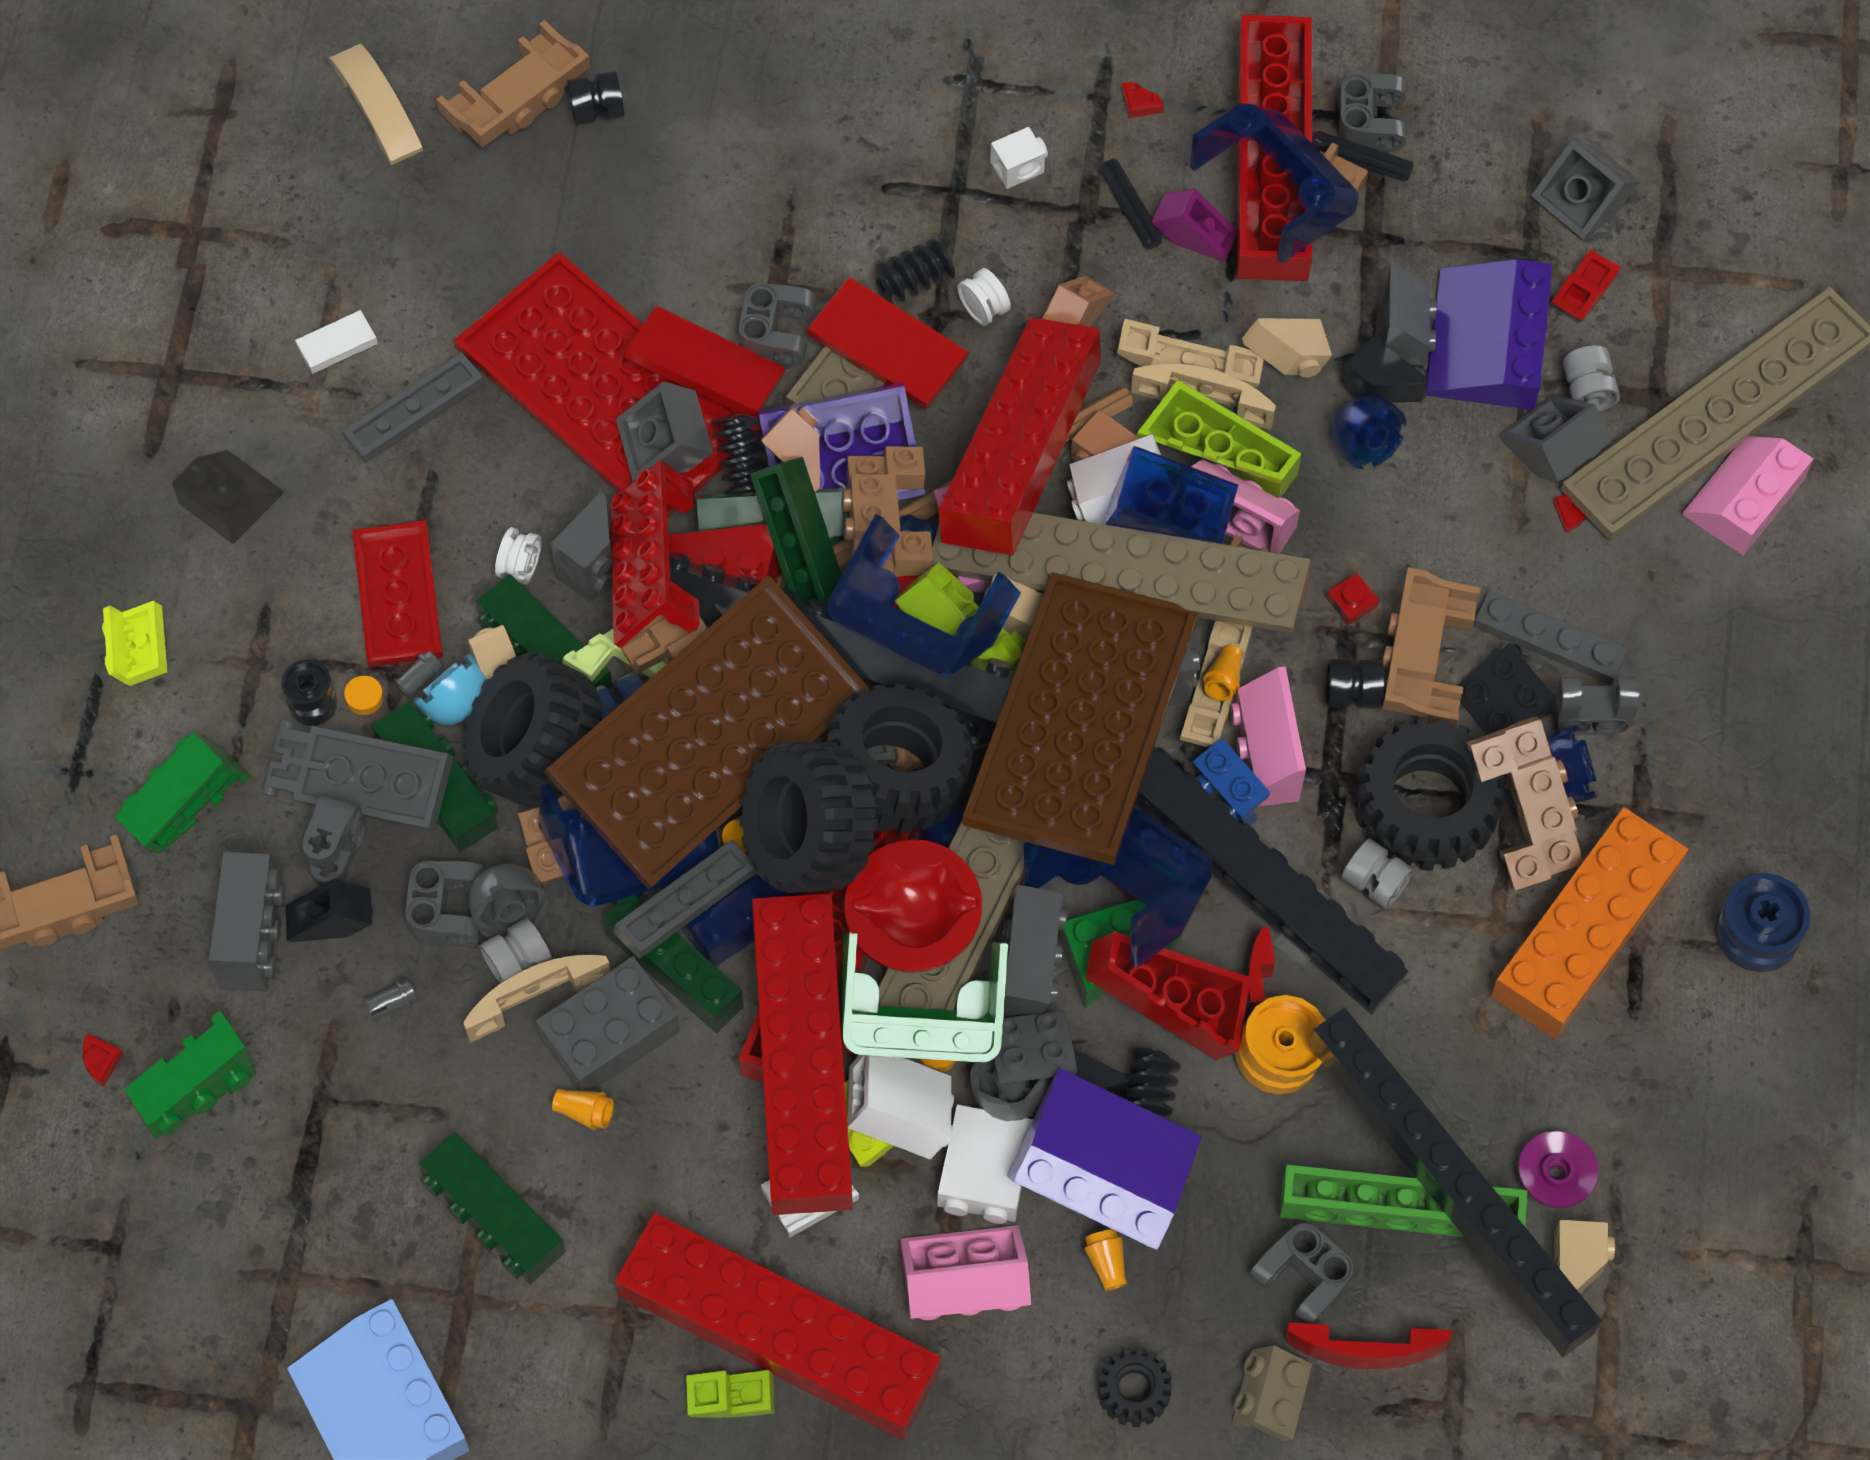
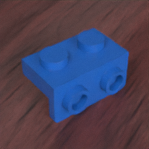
M1219 739L1193 761L1198 774L1196 778L1201 783L1202 789L1208 795L1215 793L1229 807L1230 814L1239 820L1241 824L1247 823L1251 826L1258 820L1254 809L1270 796V792L1226 741Z

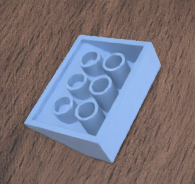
M393 1299L356 1317L287 1368L334 1460H454L470 1451L465 1436Z

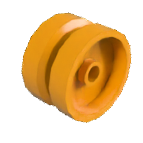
M1281 995L1266 999L1254 1008L1243 1026L1239 1052L1234 1053L1238 1069L1250 1084L1263 1092L1277 1095L1296 1092L1309 1083L1322 1063L1309 1047L1313 1029L1326 1020L1315 1006L1302 998Z

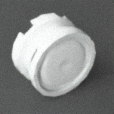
M980 269L973 275V279L967 278L957 285V291L963 306L969 315L982 326L990 324L992 317L995 315L1002 316L1011 309V303L1005 288L988 269Z
M510 527L499 547L495 563L496 576L504 578L510 573L520 584L527 585L533 577L538 564L542 545L541 536L533 533L528 535L519 534L518 529Z

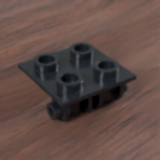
M1511 643L1503 647L1459 685L1463 687L1460 702L1487 735L1535 716L1542 719L1551 712L1552 709L1549 705L1557 700Z

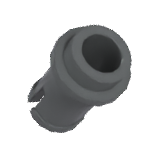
M429 651L424 655L419 653L417 655L418 660L398 679L394 680L396 686L410 699L433 676L436 678L440 676L439 671L443 666Z
M399 979L395 980L396 985L369 998H364L374 1021L404 1006H407L409 1009L412 1007L411 1003L417 1001L408 980L402 982Z

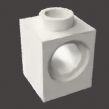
M1029 127L991 143L990 163L1006 189L1044 173L1045 157L1048 156L1047 148L1040 137L1036 138Z

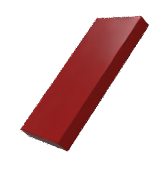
M851 277L847 279L807 328V335L884 384L890 385L903 382L907 398L925 410L929 408L968 359L969 352Z
M658 306L653 309L630 342L624 358L686 388L696 390L697 393L738 413L756 417L778 386L786 370V367Z
M427 521L352 530L368 668L417 661V655L419 653L424 655L427 651L431 652L436 658H443Z

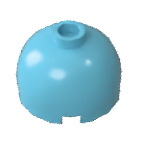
M472 653L463 657L468 662L466 665L463 666L461 664L458 666L454 663L423 690L428 696L424 701L420 697L415 698L414 704L433 722L442 726H453L463 720L466 721L467 716H470L473 709L471 705L475 697L480 695L483 690L481 686L487 679L480 670Z

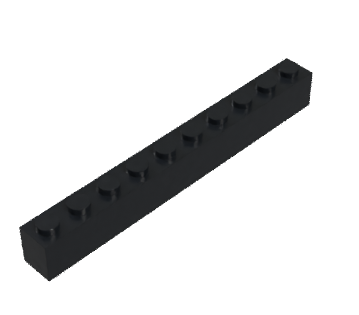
M669 553L670 580L699 600V616L704 624L711 626L761 582L749 576L737 578L725 574L726 570L717 565L705 564L701 566L692 563L691 558L684 554ZM781 588L858 676L892 687L893 684H903L905 689L915 690V687L926 690V695L932 698L936 695L944 700L946 706L994 722L998 721L1016 670L1010 669L1011 665L999 659H989L986 661L974 657L975 653L969 649L962 647L950 649L938 645L939 641L933 637L926 635L914 637L902 633L903 629L897 625L890 623L878 625L867 621V617L861 613L853 611L842 613L831 609L832 605L825 601L812 599L809 602L797 598V594L794 591Z
M1154 747L1135 806L1357 1003L1373 1015L1402 984L1409 971L1405 968L1402 959L1392 951L1386 952L1375 942L1374 935L1362 925L1357 926L1352 922L1338 902L1333 899L1328 900L1318 892L1317 886L1311 878L1302 873L1298 874L1288 865L1286 857L1275 848L1270 849L1259 840L1256 830L1247 823L1241 824L1230 814L1229 807L1217 797L1212 798L1208 795L1194 775L1189 772L1184 773L1174 765L1173 759L1168 752L1161 747Z
M1344 1007L1314 1028L1309 1047L1562 1357L1566 1356L1593 1336L1602 1321L1601 1318Z

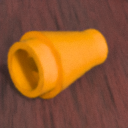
M1233 645L1223 646L1220 654L1203 677L1204 690L1214 700H1230L1237 694V689L1240 688V670L1243 653L1238 647Z
M558 1089L553 1098L552 1110L592 1130L597 1128L605 1129L613 1115L614 1100L606 1097L605 1092Z
M1114 1229L1086 1236L1087 1247L1084 1250L1103 1284L1104 1291L1126 1286L1122 1237H1118Z

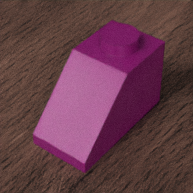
M1196 188L1164 194L1152 220V223L1173 244L1220 261L1226 260L1237 236V230Z

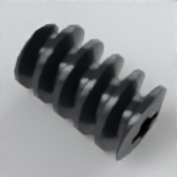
M935 239L927 240L925 247L921 244L913 247L912 252L909 250L903 251L899 258L892 256L888 258L887 264L879 262L874 267L878 292L882 298L892 304V295H895L900 302L906 300L905 289H908L913 296H917L918 283L925 290H930L929 278L931 277L938 285L943 284L942 272H946L951 279L955 278V268L951 258L943 246Z
M736 414L713 419L712 421L715 423L724 424L723 429L715 432V437L725 438L727 441L717 447V451L729 453L728 458L719 462L720 466L731 468V472L722 476V480L734 483V486L724 491V493L730 494L754 490L750 474L767 467L766 461L755 459L765 452L763 446L753 444L762 437V432L751 430L752 427L760 423L759 417L748 414Z
M1135 1049L1132 1054L1135 1060L1132 1061L1130 1066L1132 1075L1128 1078L1127 1085L1129 1090L1126 1091L1125 1099L1159 1116H1171L1173 1108L1163 1102L1175 1100L1176 1094L1166 1089V1087L1177 1086L1178 1079L1168 1073L1179 1072L1181 1065L1157 1049Z

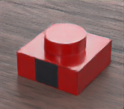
M1358 573L1328 590L1326 599L1347 625L1376 609L1379 604V599Z

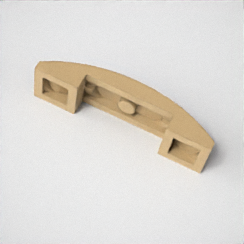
M360 43L329 57L330 63L345 87L348 86L374 130L375 138L390 164H396L422 152L423 147L400 101L383 72L365 47Z
M1124 318L1117 353L1139 366L1169 363L1201 366L1226 373L1254 388H1258L1264 359L1252 350L1229 345L1228 350L1223 351L1158 335L1159 327Z
M1154 364L1134 368L1131 393L1162 401L1176 381L1179 380L1214 402L1238 408L1237 415L1251 424L1270 430L1272 428L1276 405L1260 391L1236 377L1210 368L1188 364Z
M1215 620L1205 660L1180 740L1209 748L1221 739L1233 697L1227 701L1212 699L1204 690L1203 677L1220 654L1221 648L1225 645L1236 646L1242 651V669L1253 627Z
M602 955L567 956L534 965L511 976L482 998L464 1020L463 1024L469 1042L476 1041L505 1027L503 1011L569 980L575 992H580L611 971L607 957Z

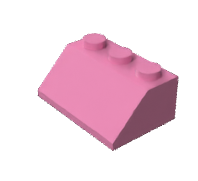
M1749 436L1732 451L1684 510L1683 516L1744 556L1803 483L1814 458L1783 438Z
M1202 459L1189 467L1183 474L1179 510L1182 507L1185 490L1190 484L1222 496L1218 531L1233 539L1236 534L1243 537L1242 544L1254 550H1261L1262 547L1269 549V552L1280 554L1297 528L1300 510L1295 508L1289 500L1282 497L1276 498L1263 491L1255 482L1240 479L1231 474L1223 465L1212 464Z
M1278 667L1238 688L1235 703H1230L1232 725H1239L1241 737L1236 738L1238 756L1241 760L1245 759L1249 769L1270 792V796L1259 806L1298 802L1306 772L1286 667Z
M1019 1225L900 1239L907 1301L911 1319L933 1320L941 1315L957 1313L975 1315L980 1311L992 1309L1012 1311L1021 1306L1031 1305L1028 1260Z

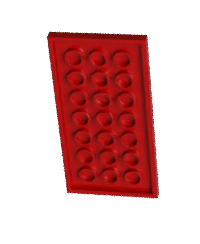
M560 252L556 253L454 340L455 348L459 352H462L468 360L617 492L625 491L634 482L631 477L616 419L661 383L667 382L682 386L624 358L626 348L643 324ZM697 393L713 453L690 471L680 473L693 482L694 495L725 468L720 466L719 462L729 457V453L717 451V447L727 442L725 438L715 437V432L723 429L724 424L715 423L712 420L718 417L741 414ZM759 425L751 428V430L762 432V428ZM667 506L668 518L677 510L673 506Z

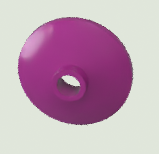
M1549 1131L1537 1135L1526 1144L1519 1158L1518 1172L1524 1189L1536 1201L1549 1207L1567 1208L1581 1203L1592 1193L1598 1179V1163L1591 1148L1579 1137L1568 1132ZM1551 1169H1558L1562 1172L1563 1178L1554 1179L1550 1176L1549 1171Z

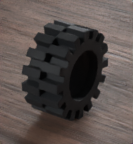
M1130 1347L1122 1349V1354L1120 1355L1115 1352L1110 1356V1361L1104 1363L1099 1376L1097 1391L1098 1397L1100 1396V1405L1102 1409L1106 1408L1108 1410L1107 1416L1112 1420L1115 1417L1120 1419L1119 1424L1126 1426L1127 1422H1132L1133 1427H1140L1141 1422H1146L1147 1425L1153 1423L1156 1416L1160 1418L1164 1413V1409L1168 1406L1171 1396L1172 1376L1170 1371L1166 1370L1167 1364L1163 1359L1158 1361L1156 1359L1157 1354L1153 1351H1150L1149 1355L1143 1353L1144 1348L1137 1347L1136 1352H1130ZM1130 1373L1141 1374L1149 1381L1151 1391L1143 1400L1130 1401L1119 1390L1120 1380Z

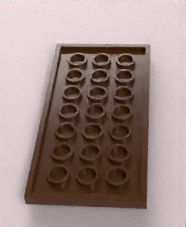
M1052 572L963 815V825L1115 865L1198 619V612L1186 610L1177 603Z
M768 575L549 766L544 773L649 890L742 806L740 801L741 795L746 792L747 786L744 785L746 778L751 772H754L752 766L767 750L781 743L815 741L829 728L832 716L836 714L838 707L845 700H851L852 695L865 689L869 692L870 688Z

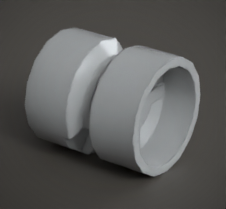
M1596 345L1585 346L1570 352L1563 359L1562 364L1566 379L1570 384L1569 391L1572 399L1595 404L1599 412L1609 409L1619 401L1620 392L1616 378L1612 375L1613 366L1607 348Z
M1369 838L1356 851L1346 866L1341 879L1359 891L1367 889L1368 897L1387 910L1404 891L1415 869L1398 857L1389 859L1388 850Z
M527 917L508 927L505 937L497 934L479 945L485 962L500 984L526 968L552 960L546 943Z

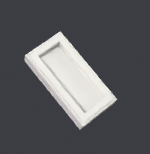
M361 310L295 340L296 346L312 374L378 344L377 338Z

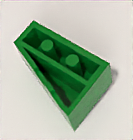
M194 732L190 736L182 738L176 744L173 750L174 753L164 764L155 767L150 772L147 778L148 781L138 792L131 794L125 799L121 806L122 809L115 816L145 848L159 854L197 823L193 816L211 802L216 807L225 800L221 793L236 780L244 784L252 777L222 746Z
M1172 889L1065 922L1063 930H1060V942L1063 945V951L1084 1008L1092 1004L1095 998L1105 992L1086 979L1093 941L1113 932L1168 950L1182 941L1185 923Z
M221 1011L211 1017L214 1025L196 1039L191 1034L184 1039L182 1043L185 1049L172 1060L167 1062L164 1058H161L124 1089L130 1103L154 1139L162 1134L166 1136L174 1133L183 1125L184 1120L195 1113L202 1114L214 1107L217 1099L230 1091L237 1092L249 1084L251 1078L256 1075L245 1046Z

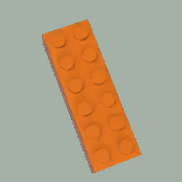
M1623 807L1500 974L1491 997L1556 1040L1679 871L1689 849Z

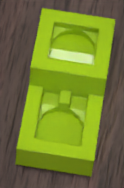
M770 1370L732 1375L726 1371L686 1375L687 1411L689 1417L722 1418L775 1414L774 1378Z

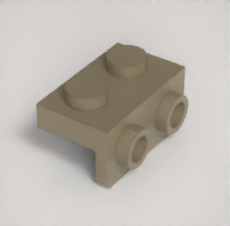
M1275 1345L1253 1349L1244 1364L1245 1375L1240 1393L1234 1402L1235 1413L1232 1425L1238 1428L1252 1426L1279 1440H1293L1312 1363Z

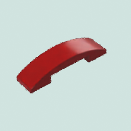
M1288 1323L1285 1333V1342L1296 1350L1323 1362L1357 1369H1389L1422 1362L1445 1351L1451 1340V1330L1410 1328L1406 1344L1329 1340V1324Z

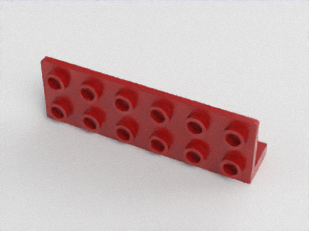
M659 460L650 469H644L638 475L636 481L625 491H619L610 503L614 644L619 648H622L660 614L670 624L678 625L688 633L700 625L699 600L670 580L667 506H673L683 514L689 511L694 506L693 482L662 460Z

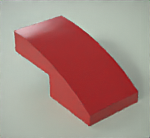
M1590 249L1573 274L1570 273L1551 301V304L1583 322L1620 273L1621 267Z
M1269 927L1261 928L1251 955L1247 975L1251 977L1246 1004L1248 1017L1257 1005L1266 1000L1262 978L1273 976L1275 958Z

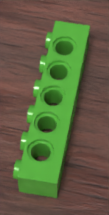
M1286 1165L1282 1181L1280 1218L1464 1237L1417 1178ZM1493 1187L1526 1227L1527 1190Z

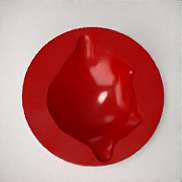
M925 840L898 841L885 845L868 856L870 860L866 867L847 886L844 909L849 932L857 934V947L870 959L886 968L911 973L940 968L962 954L974 939L982 916L981 890L968 864L952 850Z

